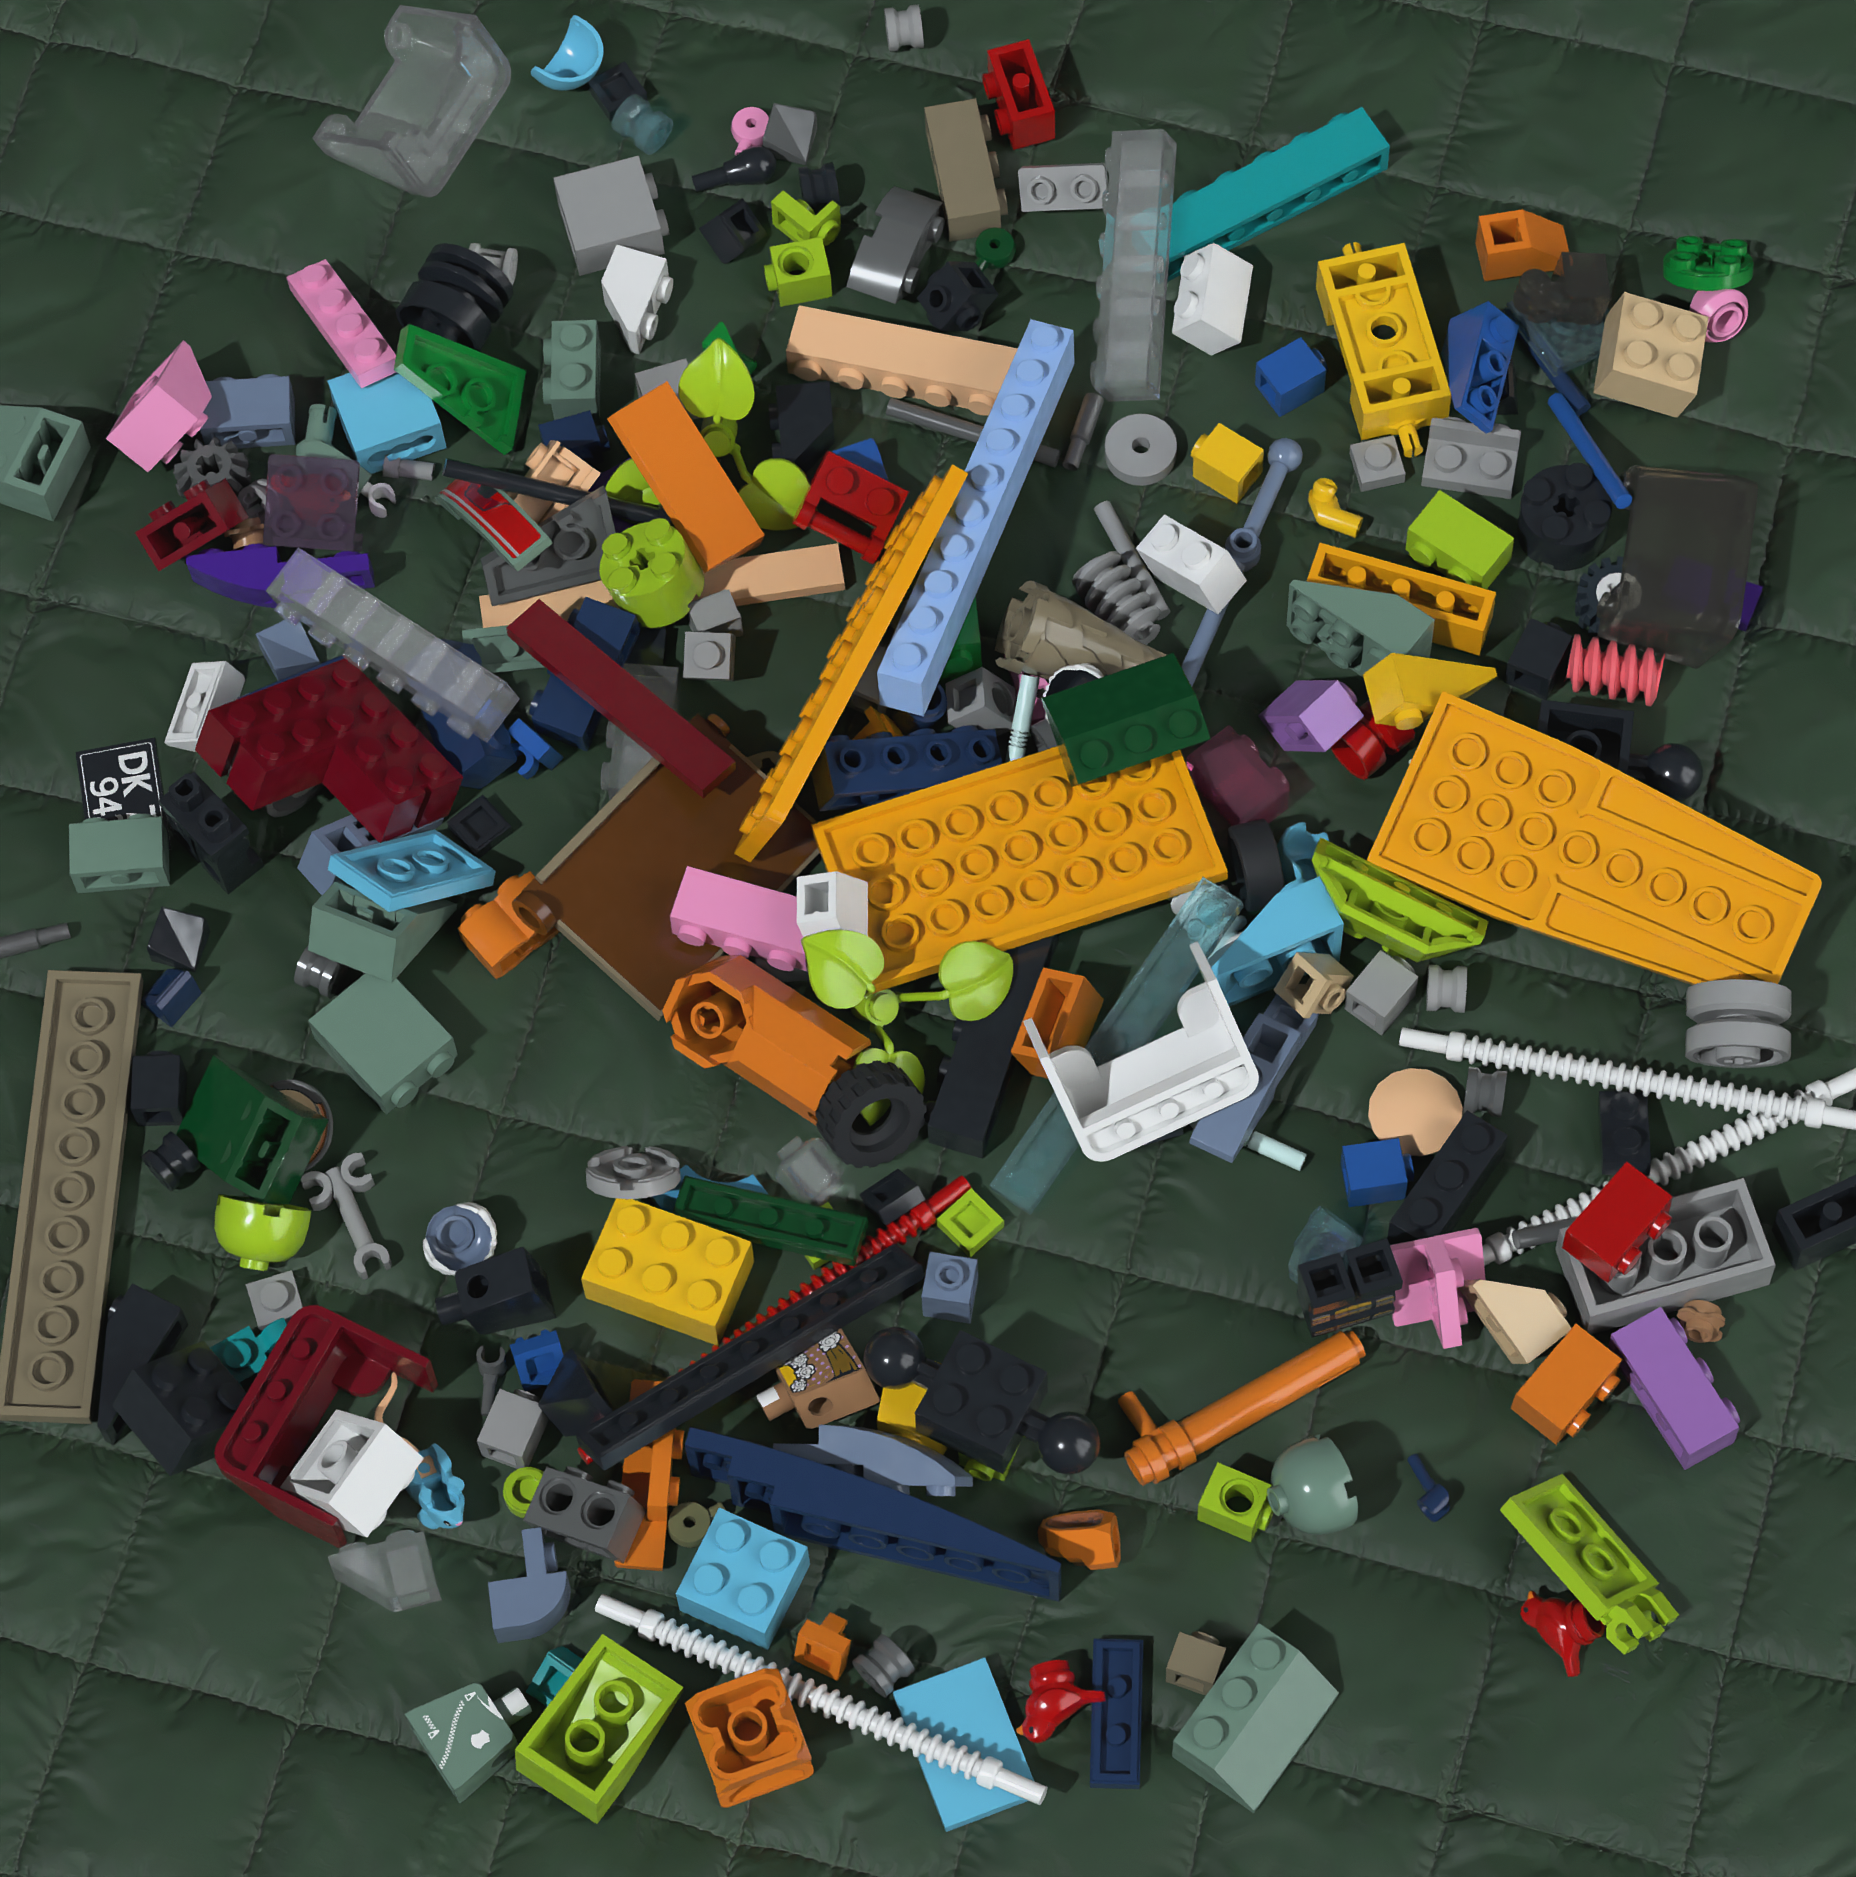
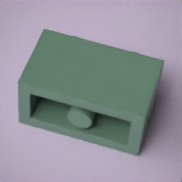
M135 814L128 819L110 821L104 818L93 817L85 819L82 823L69 824L70 876L77 893L170 886L169 840L162 816L154 817L150 814Z

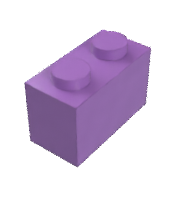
M1296 680L1258 717L1284 751L1326 752L1364 715L1355 704L1357 702L1355 694L1346 684L1338 680Z

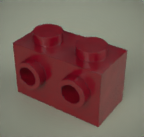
M226 478L213 486H210L207 479L183 493L187 499L183 504L175 507L171 500L148 514L153 522L136 531L135 534L158 571H161L249 518Z

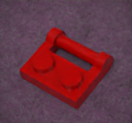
M826 451L794 516L792 524L803 530L809 527L860 553V559L873 565L881 553L885 540L909 492L831 451ZM821 499L874 526L870 537L868 538L816 511L819 500Z

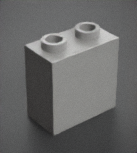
M639 156L554 177L558 206L580 276L606 269L616 245L655 256L665 254L662 236L670 235L666 216L663 209L655 210L653 199L658 198L654 177L652 172L644 174Z

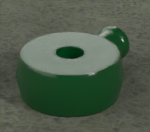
M997 227L982 231L974 245V252L977 257L974 262L982 272L986 268L1000 269L1007 266L1013 260L1016 252V244L1012 235L1008 231Z

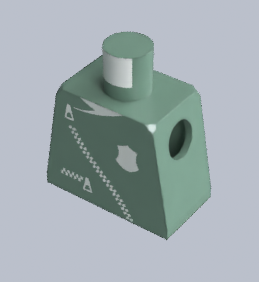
M476 1682L405 1713V1716L420 1744L457 1801L461 1803L515 1755L518 1743L509 1727L530 1714L532 1709L518 1687L492 1702L482 1685Z

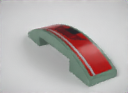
M456 479L435 496V499L457 520L462 518L517 572L553 543L535 521L503 490Z

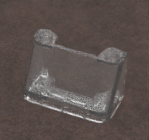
M400 5L390 19L384 34L385 45L395 62L355 123L347 115H329L312 138L327 156L410 194L433 197L443 189L507 90L511 79V66L507 57L476 15Z

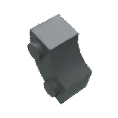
M896 186L891 188L875 211V215L882 218L873 236H863L846 287L894 304L902 300L909 293L913 294L921 274V269L918 266L932 243L938 242L944 228L945 219L940 217L943 202Z

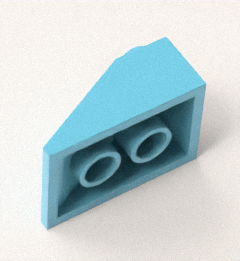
M1320 876L1309 881L1298 879L1285 885L1211 967L1229 1007L1275 988L1296 952L1330 954L1338 962L1340 961L1344 923Z

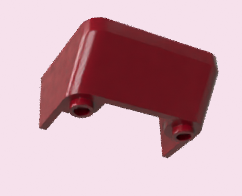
M309 1305L299 1309L291 1317L216 1444L215 1460L221 1473L276 1517L343 1550L347 1539L339 1519L283 1491L280 1487L293 1470V1466L338 1389L357 1397H368L380 1391L390 1374L395 1372L396 1375L434 1393L438 1383L430 1359L322 1306Z

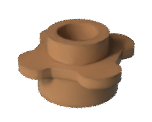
M259 517L248 518L234 526L233 530L224 532V535L232 539L234 550H243L245 546L250 544L269 545L267 532L273 531V526L261 524Z
M1692 1300L1685 1303L1683 1308L1678 1310L1677 1317L1680 1319L1679 1323L1683 1327L1687 1339L1697 1343L1717 1342L1722 1339L1723 1333L1719 1328L1725 1325V1318L1721 1315L1722 1312L1717 1305L1704 1300Z

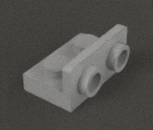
M1105 163L1022 166L1018 170L1022 212L1109 208L1118 197L1117 178L1107 177V166Z
M1457 417L1432 418L1421 486L1511 499L1521 431L1511 429L1503 424L1494 423L1493 430L1485 434L1473 423H1467Z

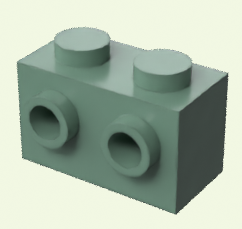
M552 321L551 338H544L543 340L544 365H551V377H543L544 404L552 405L554 420L590 410L594 424L600 425L601 345L597 321Z

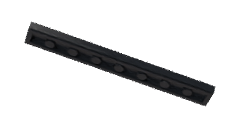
M896 1243L579 1431L575 1434L579 1447L603 1470L608 1469L925 1278L922 1265Z

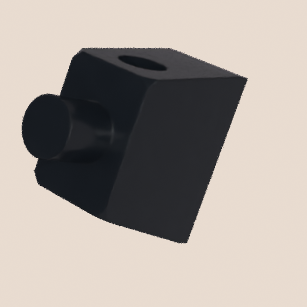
M524 1246L457 1270L455 1272V1281L458 1292L435 1298L436 1310L443 1326L466 1319L479 1334L484 1335L557 1318L547 1273Z

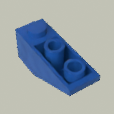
M1489 301L1450 319L1441 352L1455 410L1485 434L1493 430L1519 325Z

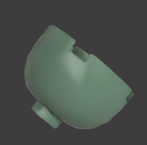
M1320 1434L1299 1440L1286 1447L1274 1463L1271 1473L1272 1487L1267 1489L1268 1502L1275 1515H1282L1289 1525L1301 1533L1312 1535L1329 1534L1349 1528L1356 1522L1358 1514L1357 1496L1348 1499L1344 1483L1353 1481L1350 1470L1334 1442L1328 1437L1319 1439Z

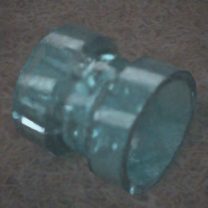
M638 94L628 97L620 105L612 120V129L624 138L631 137L634 139L635 146L647 155L655 153L663 146L673 128V120L661 111L654 112L651 110L650 103Z

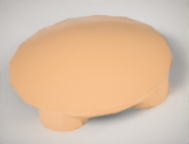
M1408 1068L1391 1073L1378 1083L1370 1097L1368 1118L1374 1134L1380 1141L1399 1138L1402 1154L1410 1153L1411 1156L1422 1157L1436 1153L1441 1149L1461 1120L1463 1107L1456 1089L1446 1078L1427 1069Z

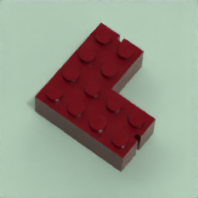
M348 657L208 710L195 747V751L222 777L228 774L238 743H241L226 784L252 811L323 783L379 843L410 832L413 824L419 828L448 816L463 780V776Z

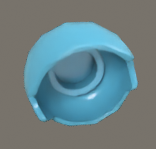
M1299 822L1285 829L1277 844L1285 885L1298 879L1309 881L1317 877L1311 859L1320 837L1329 841L1327 833H1309L1306 831L1305 822Z

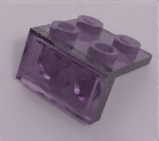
M271 454L268 460L263 545L362 552L363 534L356 533L360 474L359 461Z

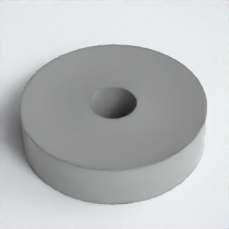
M1149 414L1126 416L1118 420L1107 433L1105 439L1106 464L1113 475L1125 483L1138 486L1156 483L1165 478L1175 465L1177 456L1175 434L1165 421ZM1137 446H1144L1148 451L1137 453L1133 449Z

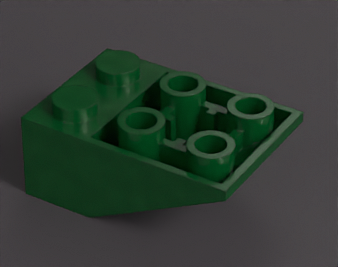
M213 1055L176 1135L200 1162L228 1184L261 1203L289 1205L329 1119L217 1055Z

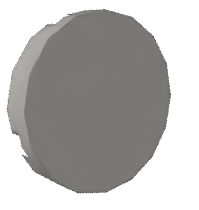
M621 1146L604 1150L591 1157L587 1162V1188L595 1194L609 1198L639 1199L657 1196L674 1189L681 1181L679 1158L668 1150L657 1147H645V1154H633V1147Z

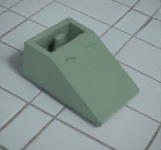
M0 405L1 504L54 521L91 448L82 421L40 407Z
M1293 580L1289 584L1286 626L1299 641L1305 644L1312 643L1326 652L1328 658L1338 667L1343 669L1350 668L1363 677L1366 671L1390 653L1430 658L1435 619L1399 595L1301 580Z
M336 881L312 906L308 951L369 974L374 978L392 983L457 910V904L442 898L388 912L345 881Z

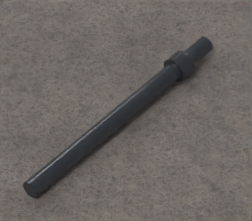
M448 458L445 460L442 476L568 506L591 493ZM608 496L612 516L641 523L650 522L656 518H663L676 529L661 504H658L657 507H652Z

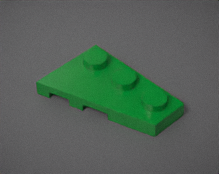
M411 324L401 329L394 370L500 453L506 455L512 451L526 370Z

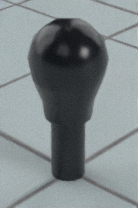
M750 146L731 160L724 162L722 167L693 175L692 180L695 190L698 193L727 183L730 186L764 184L771 180L777 167L776 159L769 149L762 146Z

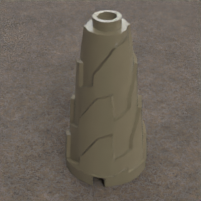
M1032 580L1025 582L1019 588V590L1028 593L1024 601L1016 598L1011 599L1000 624L995 645V651L1005 655V659L1001 657L997 660L995 659L999 667L1020 675L1021 672L1044 679L1054 676V672L1067 665L1088 663L1098 668L1103 676H1105L1106 674L1110 675L1166 655L1131 638L1116 626L1098 618L1077 603L1049 591L1047 586Z

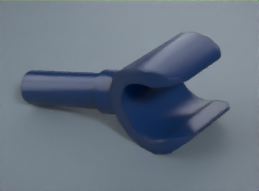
M1413 1454L1408 1457L1407 1461L1426 1492L1417 1500V1504L1430 1521L1436 1522L1450 1510L1449 1494L1442 1485L1436 1484L1431 1479L1419 1456Z

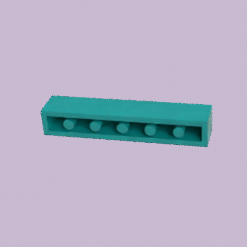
M1363 107L1349 114L1347 112L1340 113L1332 118L1327 125L1313 132L1299 134L1290 144L1274 152L1266 151L1260 154L1251 164L1237 171L1230 170L1224 172L1206 187L1198 191H1187L1176 202L1160 210L1153 209L1146 212L1134 223V247L1159 284L1163 285L1181 275L1180 269L1184 256L1212 243L1229 251L1387 170L1390 145Z

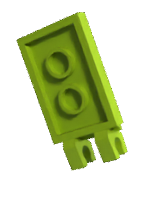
M1563 1474L1510 1497L1501 1507L1500 1511L1596 1621L1600 1620L1604 1626L1606 1625V1638L1624 1655L1637 1648L1640 1644L1638 1642L1640 1638L1645 1637L1650 1642L1660 1637L1665 1632L1661 1624L1666 1626L1674 1622L1679 1616L1663 1593L1655 1589L1659 1582ZM1651 1611L1656 1614L1658 1621L1661 1624H1658L1653 1620ZM1626 1624L1631 1628L1635 1637L1628 1634Z

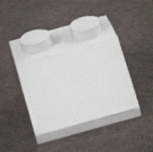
M336 1409L280 1488L337 1517L343 1530L368 1537L384 1521L387 1509L399 1492L411 1483L416 1468L424 1458L385 1423Z

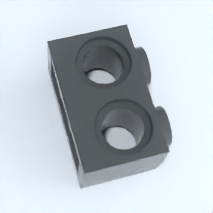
M566 1466L564 1472L546 1467L523 1521L532 1528L541 1527L543 1535L547 1538L624 1564L647 1511L633 1498L635 1491L611 1480H608L606 1486L593 1483L591 1475L574 1467ZM573 1496L569 1507L559 1511L562 1502L566 1498ZM615 1510L611 1521L601 1526L603 1517L608 1512Z

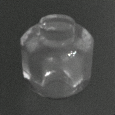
M797 1136L777 1153V1156L782 1161L775 1169V1178L794 1201L820 1206L845 1184L841 1180L845 1172L844 1164L820 1137H812L803 1142Z

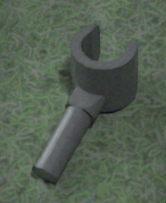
M484 1345L480 1346L476 1353L478 1369L481 1376H483L484 1385L481 1415L486 1417L494 1403L497 1379L501 1378L507 1370L505 1350L501 1346L500 1357L494 1363L485 1362Z

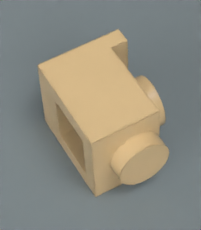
M1296 952L1274 991L1303 1018H1310L1312 1013L1331 1014L1346 998V991L1350 987V982L1354 976L1330 954ZM1306 972L1310 976L1307 983L1298 984Z

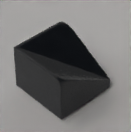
M743 198L699 228L720 261L724 264L768 235Z
M161 907L147 945L151 961L196 972L211 932L207 920L201 916Z

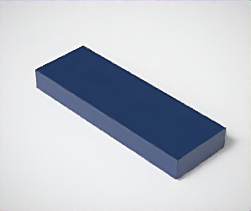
M1094 1639L1092 1690L1105 1692L1106 1701L1092 1703L1090 1788L1139 1789L1143 1640Z

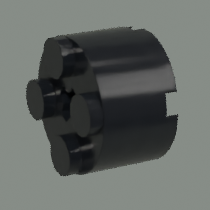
M1583 463L1552 466L1538 472L1524 485L1518 516L1517 536L1523 551L1535 562L1539 563V561L1553 565L1555 570L1570 571L1590 564L1601 552L1608 536L1612 514V500L1589 466Z

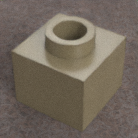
M1195 1631L1190 1636L1179 1632L1166 1667V1682L1206 1696L1222 1673L1226 1659V1648L1219 1646L1220 1642L1208 1634Z

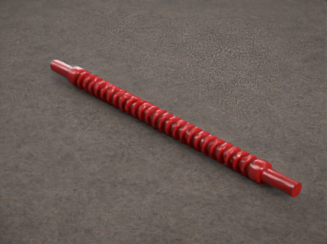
M960 1175L930 1198L909 1210L907 1214L897 1218V1222L893 1221L888 1224L886 1230L877 1228L875 1230L876 1237L866 1236L865 1244L861 1246L855 1267L895 1243L902 1246L906 1245V1237L908 1235L915 1238L917 1237V1229L924 1231L934 1225L938 1214L954 1204L971 1189L967 1179ZM832 1261L833 1267L831 1269L826 1266L822 1267V1275H811L810 1284L801 1282L799 1284V1292L790 1290L788 1292L789 1299L779 1298L778 1306L776 1308L771 1305L768 1306L765 1316L761 1313L756 1314V1322H745L744 1331L735 1329L733 1339L853 1269L854 1266ZM724 1337L723 1345L727 1344L733 1339H730L729 1337ZM713 1345L712 1352L720 1347L718 1345ZM702 1353V1354H701V1359H702L703 1357L707 1356L708 1354H707V1353ZM693 1360V1361H690L689 1364L692 1365V1364L695 1363L696 1361H694V1360ZM580 1447L577 1449L586 1464L594 1461Z

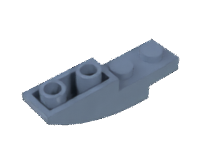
M1276 994L1264 1014L1259 1013L1243 1038L1258 1071L1259 1081L1256 1089L1245 1099L1199 1119L1190 1137V1144L1233 1163L1273 1101L1275 1089L1315 1028L1319 1013H1312L1310 1018H1303Z
M819 1425L818 1444L773 1443V1449L821 1464H835L836 1469L850 1474L863 1475V1478L907 1495H910V1486H926V1496H955L956 1486L973 1487V1477L952 1460L914 1440L886 1431L855 1426Z

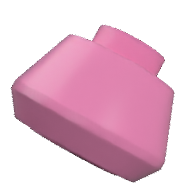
M1736 289L1696 292L1689 311L1709 317L1705 342L1726 341L1742 329L1748 316V300L1742 292Z

